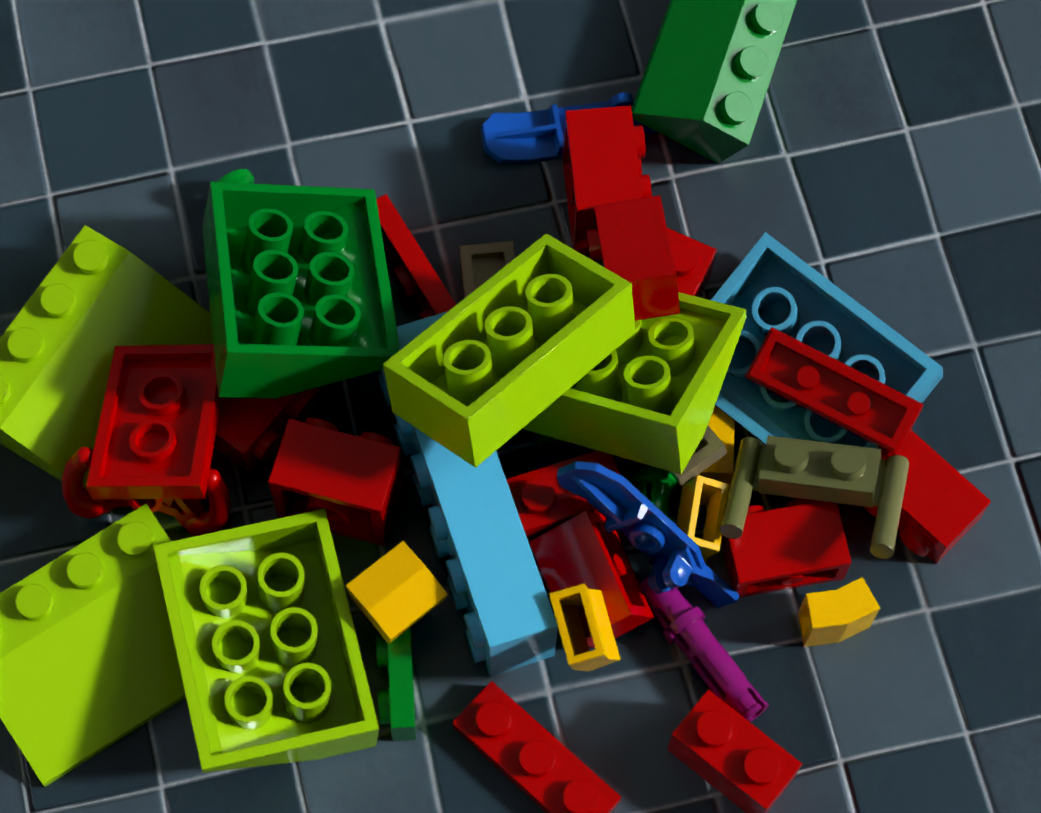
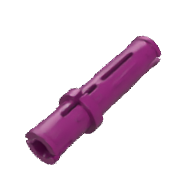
M647 577L640 586L651 611L665 629L662 635L668 643H676L716 696L749 722L755 720L769 707V704L755 690L745 677L746 675L711 633L704 622L706 616L699 607L693 608L677 588L670 589L661 594L654 593L648 585Z

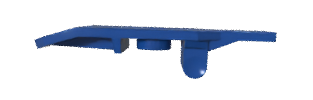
M622 92L615 94L611 99L608 98V101L560 108L555 104L546 110L524 113H493L480 128L484 152L498 163H535L562 159L565 111L630 105L632 108V95ZM633 119L634 126L643 125L645 135L659 133Z
M575 461L558 469L557 479L560 487L585 498L606 517L604 530L607 533L619 529L629 538L635 548L651 558L649 563L653 565V568L648 576V585L654 593L661 594L670 589L688 584L698 589L717 608L738 601L740 595L705 564L699 546L622 475L598 463Z

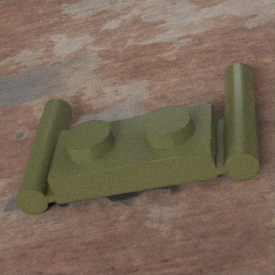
M769 435L766 444H762L757 438L745 437L740 442L721 521L720 533L730 539H737L742 536L752 490L762 494L872 508L873 506H878L870 552L877 558H890L893 556L910 464L909 460L901 455H892L887 459H882L881 449Z

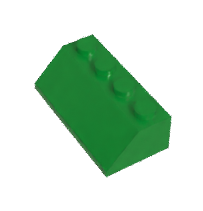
M670 0L631 108L633 119L718 164L747 147L750 143L797 0Z

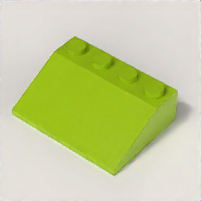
M84 225L0 337V444L61 481L66 462L77 449L83 446L94 449L114 347L125 345L213 344L211 314L132 252ZM89 469L85 473L83 479V486L86 490Z
M678 292L680 314L635 321L636 333L522 429L682 474L706 432L747 317L746 309Z
M147 504L134 510L0 593V719L44 787L186 698L153 545L171 542V540Z
M325 509L153 545L202 773L319 760L377 745L379 726Z

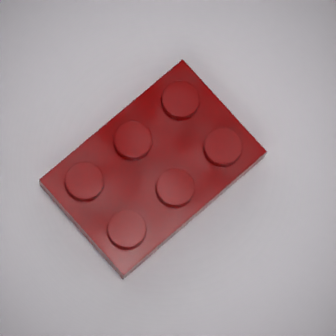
M213 344L125 345L114 347L86 483L91 499H205L222 397H218Z

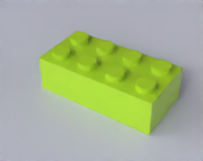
M546 233L383 363L392 412L476 468L636 333L632 283Z

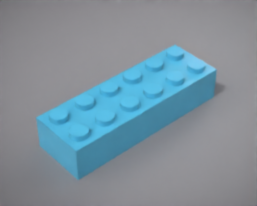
M447 312L398 326L397 333L400 350ZM384 369L379 370L378 380L386 405L389 407L391 403ZM394 414L397 422L395 430L403 455L414 454L410 456L414 471L412 480L421 507L430 504L432 506L428 508L431 521L429 530L436 553L439 558L449 556L450 559L446 561L449 574L447 583L456 610L466 608L468 614L464 615L467 630H464L474 663L485 661L489 676L492 677L555 656L558 624L497 452L495 451L475 468Z

